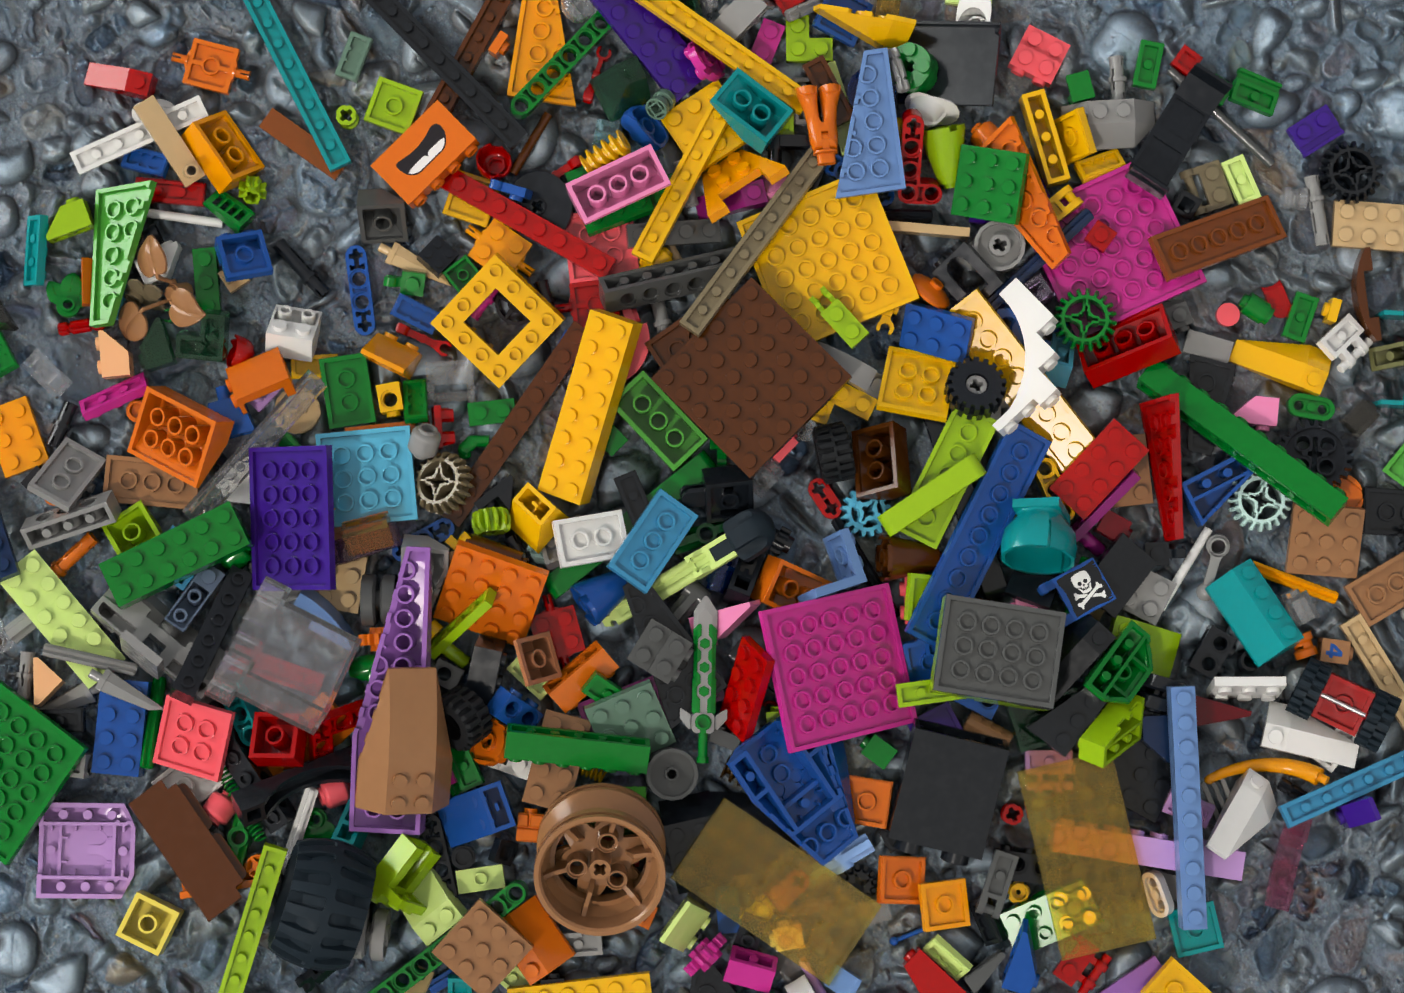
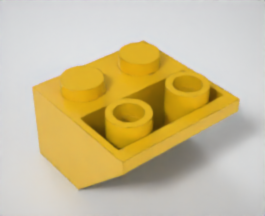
M529 482L525 484L512 500L510 511L511 529L539 554L554 536L551 522L569 517Z

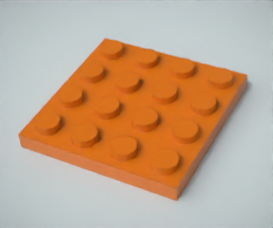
M459 539L433 618L451 623L485 590L491 587L497 592L493 606L471 625L468 630L506 640L508 644L514 645V640L525 638L528 634L549 570Z

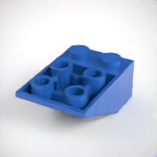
M502 779L451 797L449 805L438 810L451 848L517 825V820Z

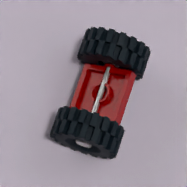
M1310 657L1285 710L1305 720H1308L1311 714L1312 717L1354 736L1355 744L1376 753L1395 718L1402 699L1381 689L1376 694L1333 672L1331 673L1332 666Z

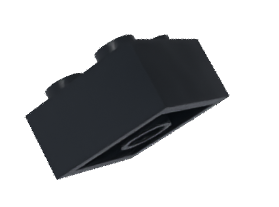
M436 235L417 255V260L439 279L443 274L442 272L458 259L459 253L441 237Z

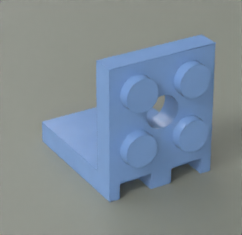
M849 527L823 538L837 581L814 588L797 596L799 602L834 595L867 582L863 570V560L857 553L855 537L850 533Z

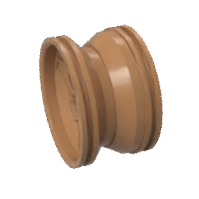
M610 783L586 784L571 789L557 798L547 809L539 826L533 874L538 899L546 912L564 927L591 936H609L623 933L647 919L660 902L666 880V837L664 826L658 813L644 797L635 791ZM624 828H627L636 834L624 836ZM564 835L568 845L557 847ZM611 836L613 839L605 840L602 837ZM646 857L644 868L640 873L634 863ZM573 862H581L582 865H580V866H575V865H573L572 863H573ZM562 873H567L571 878L577 879V887L568 882ZM620 873L622 876L614 877L612 874ZM607 885L612 890H620L613 893L601 894Z

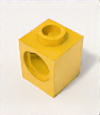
M396 381L375 385L380 413L382 415L387 414V418L401 416V412L404 411L401 383ZM394 394L397 396V403L389 407L386 405L385 399L388 395Z

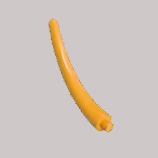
M1257 758L1222 767L1205 776L1204 782L1212 784L1230 776L1244 774L1249 768L1255 772H1273L1294 776L1313 785H1317L1319 782L1327 785L1330 777L1324 774V768L1308 762L1288 758Z

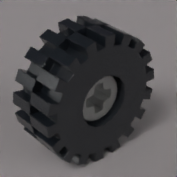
M968 357L964 358L963 363L959 361L955 364V367L951 368L945 383L944 395H946V403L951 402L950 409L952 411L958 410V416L962 417L965 414L967 415V420H972V417L976 416L977 421L982 420L983 415L987 419L991 417L992 412L995 414L998 411L1006 393L1007 387L1005 385L1007 382L1006 378L1002 379L1004 374L1002 370L996 371L997 365L995 363L990 366L988 359L984 358L983 362H980L979 357H974L973 361H970ZM973 383L977 386H981L979 391H976L975 388H971Z

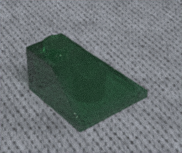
M637 56L612 66L589 81L610 123L621 119L623 113L628 108L646 105V102L651 98L647 76Z

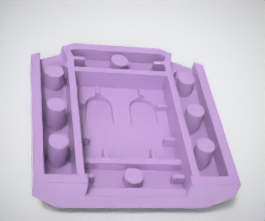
M51 803L39 821L36 898L121 899L135 874L136 826L125 803Z

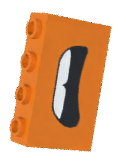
M437 100L370 166L414 209L416 206H422L427 201V196L433 190H438L444 184V179L449 174L456 173L461 167L460 163L466 157L470 158L477 152L480 143Z

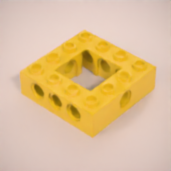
M496 253L430 324L500 388L566 317L501 255ZM495 289L530 320L500 354L492 348L494 346L492 343L488 344L476 332L477 329L474 326L471 328L465 322Z

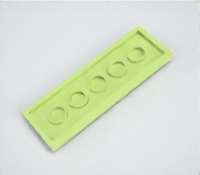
M35 549L18 562L20 575L0 582L50 644L123 661L126 659ZM65 661L88 689L97 683L88 677L90 671L94 669L102 674L105 672L104 669Z

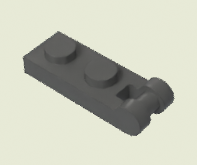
M995 848L981 895L975 908L976 913H986L991 915V918L999 919L1019 856ZM988 897L996 900L994 906L987 904Z

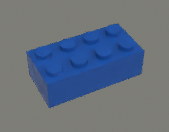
M123 679L150 698L152 682ZM100 691L91 773L131 777L144 776L145 769L140 767V759L148 710Z

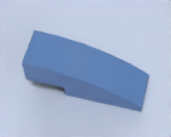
M301 590L292 608L312 619L308 626L309 628L350 650L356 636L341 613L317 591Z

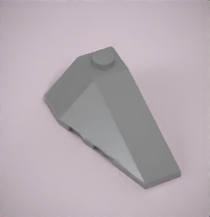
M404 534L401 545V564L407 546L431 547L433 608L449 570V548L429 536Z

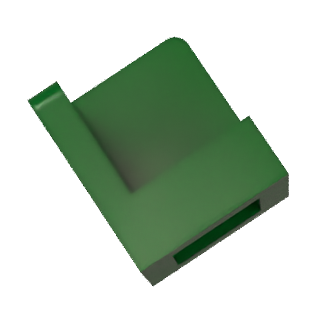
M1088 70L1066 76L1065 79L1070 93L1067 98L1069 105L1094 100L1095 93Z

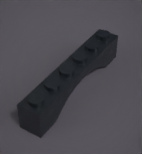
M352 745L307 762L303 767L289 769L231 792L233 809L244 828L267 819L283 800L302 789L325 783H351Z

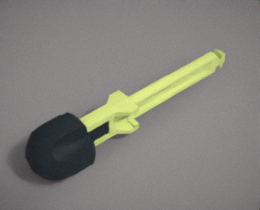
M747 509L739 512L723 523L725 534L684 557L685 560L659 575L652 587L661 599L665 600L697 579L701 580L738 556L745 562L753 560L769 549L775 539L776 528L772 518L760 509ZM626 598L602 621L605 627H614L613 621L620 625L632 618Z

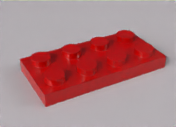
M1113 418L1049 488L1085 520L1150 450Z
M742 636L720 709V712L725 709L728 710L727 720L724 724L742 743L753 736L775 660L751 636Z

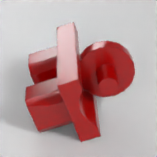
M433 405L431 407L432 425L441 434L438 449H442L443 446L455 444V432L442 431V423L454 422V411L449 408H441V405Z

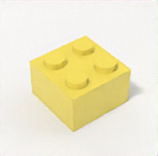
M137 891L115 935L159 956L164 953L185 910L147 891Z

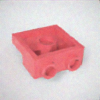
M1029 24L1007 67L1011 69L1014 75L1018 77L1026 76L1032 79L1031 82L1040 88H1044V86L1049 88L1071 45Z

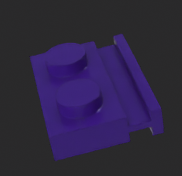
M1327 104L1285 130L1296 148L1301 152L1303 158H1306L1345 133L1338 125V121Z

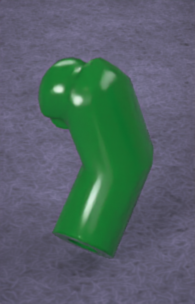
M489 435L468 436L458 446L459 457L469 459L471 452L476 447H487L490 442Z

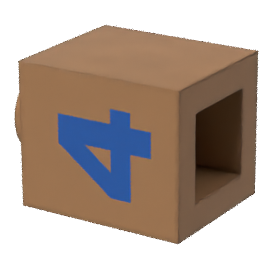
M1318 638L1317 649L1319 653L1315 655V659L1326 663L1348 665L1349 661L1353 658L1354 649L1351 647V641Z

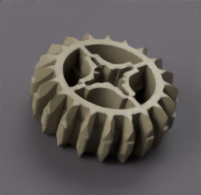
M443 451V453L437 452L434 457L427 459V463L420 462L421 470H415L418 474V477L415 478V483L417 484L415 486L416 498L420 502L419 505L428 512L437 515H443L444 513L448 515L452 514V510L460 511L459 504H466L464 499L471 496L468 490L474 487L470 483L474 477L470 474L472 469L466 465L465 459L460 458L455 453L452 454L447 451Z

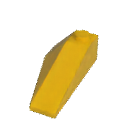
M827 4L813 6L814 12L875 48L887 47L889 49L905 44L909 41L917 21L916 19L891 14L874 17L872 11L866 10L856 11L854 14L850 8Z
M1239 339L1235 341L1229 362L1304 394L1314 396L1321 394L1331 365V360L1323 351L1312 345Z

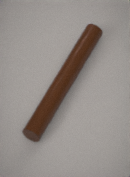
M544 111L510 170L511 174L517 176L552 118V115Z

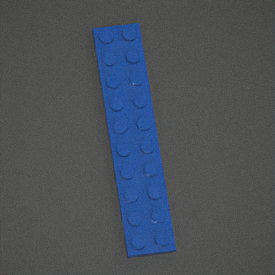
M1019 423L1013 433L1006 434L1005 436L1001 435L985 467L987 473L979 479L904 632L935 648L942 598L946 594L970 598L975 597L1001 545L1004 529L1016 515L1012 508L1013 499L1025 497L1052 443L1051 441Z

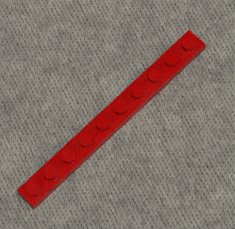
M460 171L449 174L444 179V184L440 187L597 277L609 275L617 262L615 258Z

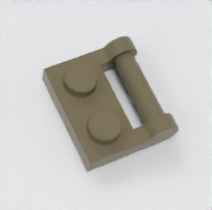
M1219 159L1179 173L1181 180H1184L1187 191L1200 198L1193 180V176L1198 175L1208 205L1203 206L1201 203L1194 217L1234 204Z

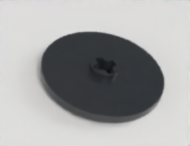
M531 172L522 176L513 184L532 190L533 195L531 200L523 198L522 202L512 201L563 230L568 227L573 215V203L568 196L565 183L559 177L547 172ZM542 203L543 211L536 212L537 207L535 204ZM514 230V232L519 234L524 239L533 241L530 238Z

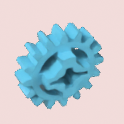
M854 490L850 491L849 495L851 498H843L846 506L840 507V510L845 511V515H842L840 519L847 520L844 527L851 526L852 534L859 531L860 538L865 537L866 532L869 538L874 536V531L878 534L882 533L883 531L880 527L882 525L877 517L891 508V505H885L884 501L886 500L867 499L865 502L857 501L856 492ZM868 507L867 513L869 515L864 517V511L862 509ZM851 511H853L855 519H853ZM868 521L875 524L872 527H863Z

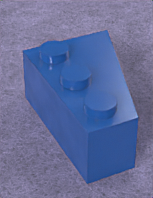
M1233 457L1182 482V498L1197 527L1203 526L1223 503L1253 474L1252 471ZM1238 481L1237 484L1232 485V482Z

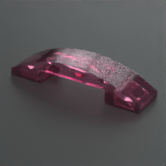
M1311 819L1291 828H1287L1284 823L1271 866L1265 906L1289 912L1294 893L1293 884L1304 843H1307L1312 823Z

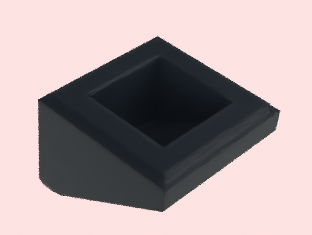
M1180 187L1170 205L1174 212L1191 221L1203 200Z

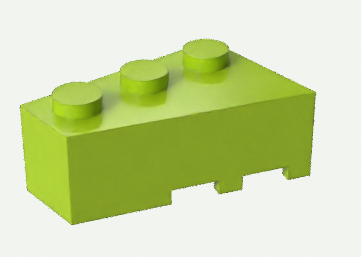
M1135 695L1129 704L1109 702L1078 741V758L1104 768L1138 742L1142 735L1145 698Z

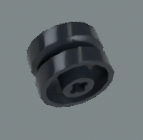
M1151 673L1142 685V687L1146 688V691L1139 690L1136 695L1145 698L1144 710L1167 714L1166 686H1183L1187 684Z

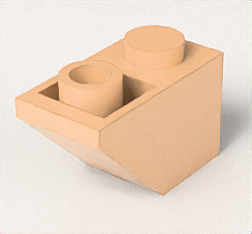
M98 330V337H95L96 350L100 351L97 369L98 373L102 374V378L108 380L135 376L133 353L107 332Z

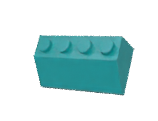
M1251 558L1234 567L1205 588L1257 668L1295 647L1304 638Z

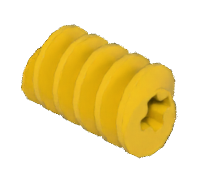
M619 129L616 130L617 138H614L611 134L608 135L609 143L603 139L600 140L602 148L594 144L592 146L594 153L586 149V158L579 155L580 161L587 173L631 153V146Z

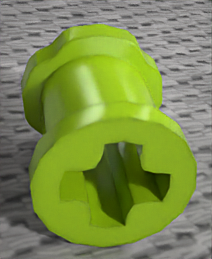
M342 105L337 109L336 119L340 126L346 130L356 128L359 123V116L355 109L350 105ZM343 115H350L352 119L348 121L344 119Z

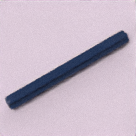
M1084 208L1062 228L1067 243L1094 219L1093 214L1087 208ZM1038 253L1033 255L987 298L988 302L996 310L1005 302L999 293L1015 278L1024 284L1046 262Z

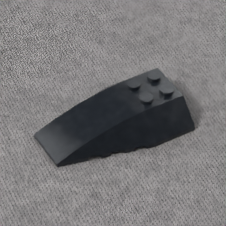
M703 791L689 794L679 800L658 801L678 894L724 885L800 847L752 803L746 792Z

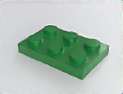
M361 353L319 359L329 429L377 422L367 359Z

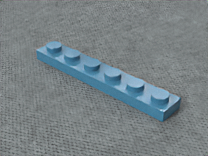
M1404 750L1278 806L1287 828L1296 826L1404 777Z

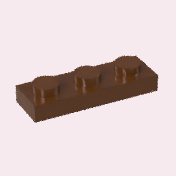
M823 55L802 65V69L810 84L817 86L818 99V89L820 86L830 83L838 84ZM842 89L837 106V127L849 122L853 111Z

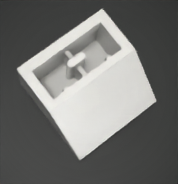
M276 304L266 330L265 352L278 347L283 358L312 362L317 348L322 312Z

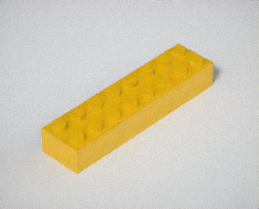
M590 309L537 490L577 505L590 503L643 323L603 309Z

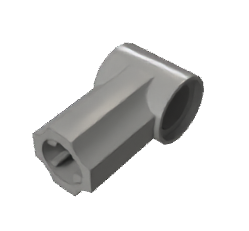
M24 611L4 627L6 634L16 644L36 629L38 630Z

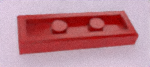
M136 177L135 183L148 180L157 182L151 203L205 207L203 202L206 200V183L194 182L185 188L182 182L177 180Z

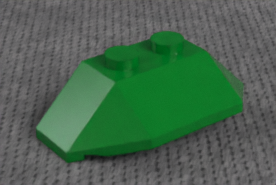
M1131 620L1106 648L1085 677L1084 687L1103 702L1129 704L1153 671L1150 635Z

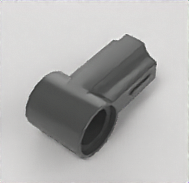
M696 580L681 592V596L672 605L670 611L680 624L683 625L703 597H709L712 593Z

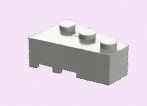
M734 0L731 4L726 3L718 11L720 15L715 21L710 20L709 22L737 42H740L745 37L747 31L754 24L757 25L761 21L760 18L769 8L773 10L776 5L772 0Z

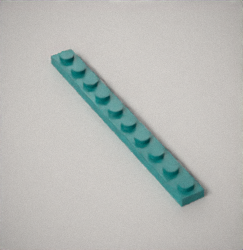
M243 0L330 173L351 164V159L270 0Z

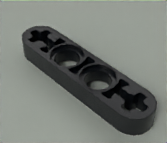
M435 813L427 814L426 823L429 821L428 818L436 821L437 825L433 828L434 833L440 832V836L428 839L427 835H431L432 831L430 827L425 826V831L422 833L423 841L431 845L433 841L437 840L443 845V850L439 853L441 857L432 868L436 871L438 864H445L448 867V874L445 877H441L442 881L451 879V882L447 883V887L458 898L457 881L440 816Z

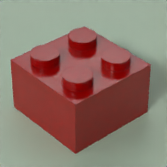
M255 712L248 758L257 766L303 767L309 721L301 712Z

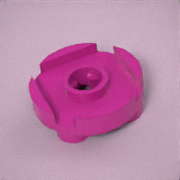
M693 41L684 49V54L696 68L695 74L699 79H708L709 81L716 82L725 75V73H722L725 69V64Z

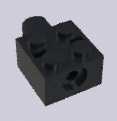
M737 465L703 468L702 483L683 485L680 489L682 504L687 508L703 507L707 523L724 522L741 511L754 509L753 478L750 479Z

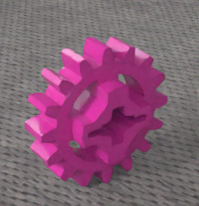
M720 932L711 941L705 937L688 955L692 960L684 967V971L690 977L700 968L706 972L723 955L719 949L727 942V939Z

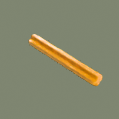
M1253 561L1262 576L1267 580L1331 604H1335L1338 599L1339 593L1334 590Z

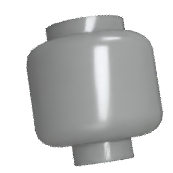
M422 423L412 429L408 449L417 459L425 460L432 458L438 452L441 434L434 425Z

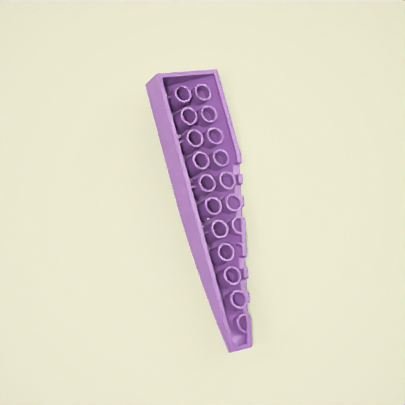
M406 547L398 574L397 585L392 595V602L372 665L370 679L366 686L364 700L353 731L349 831L421 835L425 831L426 814L382 815L355 807L358 758L365 745L364 740L372 723L374 709L377 708L379 702L378 697L387 669L389 667H431V547Z

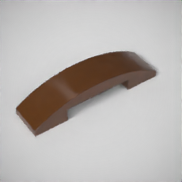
M1366 247L1359 252L1354 264L1351 294L1358 323L1365 330L1364 334L1366 337L1370 338L1373 343H1377L1382 340L1379 317L1370 318L1364 274L1373 271L1370 247Z

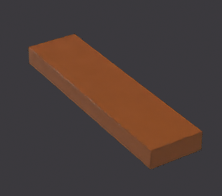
M274 108L270 110L259 125L266 133L334 181L339 178L347 167L345 166L330 173L312 135Z

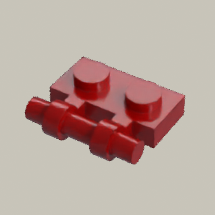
M1078 934L1051 973L1070 987L1077 980L1080 981L1082 985L1077 992L1088 993L1090 989L1093 990L1095 988V982L1102 972L1105 973L1109 968L1107 965L1112 958L1106 953L1103 954L1100 960L1095 958L1094 955L1099 948ZM1090 962L1095 967L1088 977L1082 975V972Z

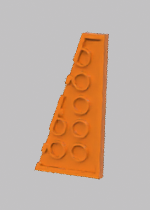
M1009 116L980 146L1030 154L1014 116ZM1030 156L1019 225L1014 226L1053 270L1072 252Z

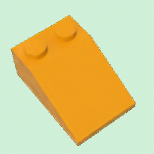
M385 332L384 335L377 333L361 349L360 353L369 361L408 380H411L423 356L418 352L419 347L409 342L403 345L397 342L398 337L388 332Z

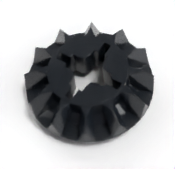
M854 865L843 872L840 879L841 891L847 899L853 902H866L877 891V876L871 868L865 865ZM855 874H857V876L861 880L869 879V881L863 884L862 890L864 893H861V891L857 887L849 888L850 886H852V884L856 882Z

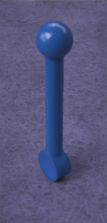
M919 928L899 937L893 936L889 942L892 946H896L899 941L924 931L922 928Z

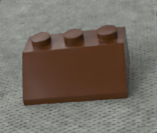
M889 421L851 431L856 468V498L893 500L911 495L906 428L895 421Z

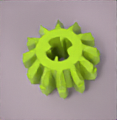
M486 507L473 512L471 523L474 534L490 537L510 531L511 515H509V510L503 507Z

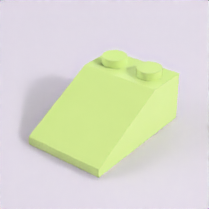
M433 868L412 893L427 908L425 912L420 916L414 913L409 915L402 910L412 929L427 947L455 925L468 911L461 901L453 895L452 890L448 889L447 884L442 881L439 874Z
M687 895L661 931L659 941L681 952H684L686 948L690 950L698 939L695 937L700 928L704 930L710 923L711 918L709 915L711 911Z

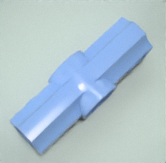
M863 833L824 866L815 861L805 867L804 870L813 886H816L831 876L839 875L855 865V862L871 854L875 849L866 833Z

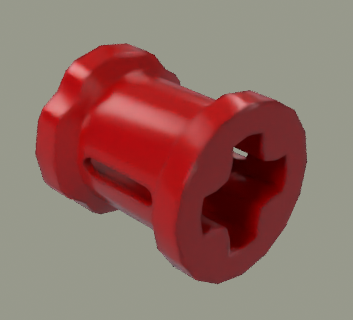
M1006 803L1000 809L1001 819L1011 825L1019 824L1024 816L1022 808L1015 803ZM1009 808H1011L1014 811H1017V813L1014 815V820H1012L1010 817H1006V814L1009 813Z

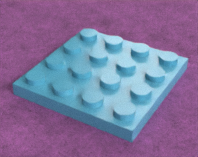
M410 425L315 434L316 446L332 445L334 528L419 520L413 454L408 449L411 435Z

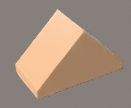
M33 658L34 705L42 707L65 682L40 658Z

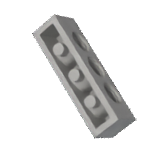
M109 490L77 501L69 513L60 508H55L25 519L20 532L29 550H33L115 523L122 509L113 491Z

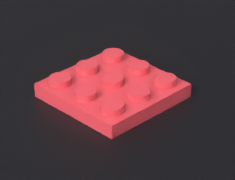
M573 213L565 231L615 258L617 262L609 275L639 268L638 258L631 253L633 249L627 248L625 226L627 224H634L633 221L589 237L582 219L578 213ZM567 260L570 283L598 280L597 276Z
M170 693L166 694L153 763L211 781H221L236 712L196 700L190 706L170 697Z

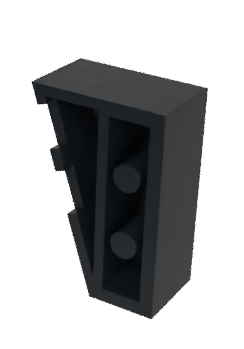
M480 634L474 645L466 687L477 693L484 704L488 705L496 690L502 685L503 675H500L501 668L505 667L508 653H505L507 641Z
M1082 686L1055 705L1053 709L1046 711L1040 717L1024 726V728L1058 754L1066 757L1106 702L1101 701L1086 687Z

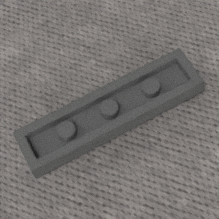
M710 219L676 221L663 247L720 243L719 220L713 224ZM647 223L627 224L625 226L628 249L635 247Z

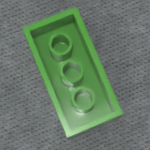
M644 371L640 372L623 389L617 409L618 415L674 473L708 441V438Z

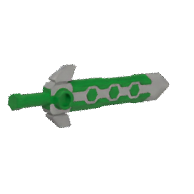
M704 596L694 610L693 715L691 716L689 712L680 708V719L688 729L691 728L694 733H698L697 763H709V757H707L708 733L711 734L715 729L718 730L727 720L728 710L725 709L716 716L714 715L716 713L715 674L718 611L708 596Z

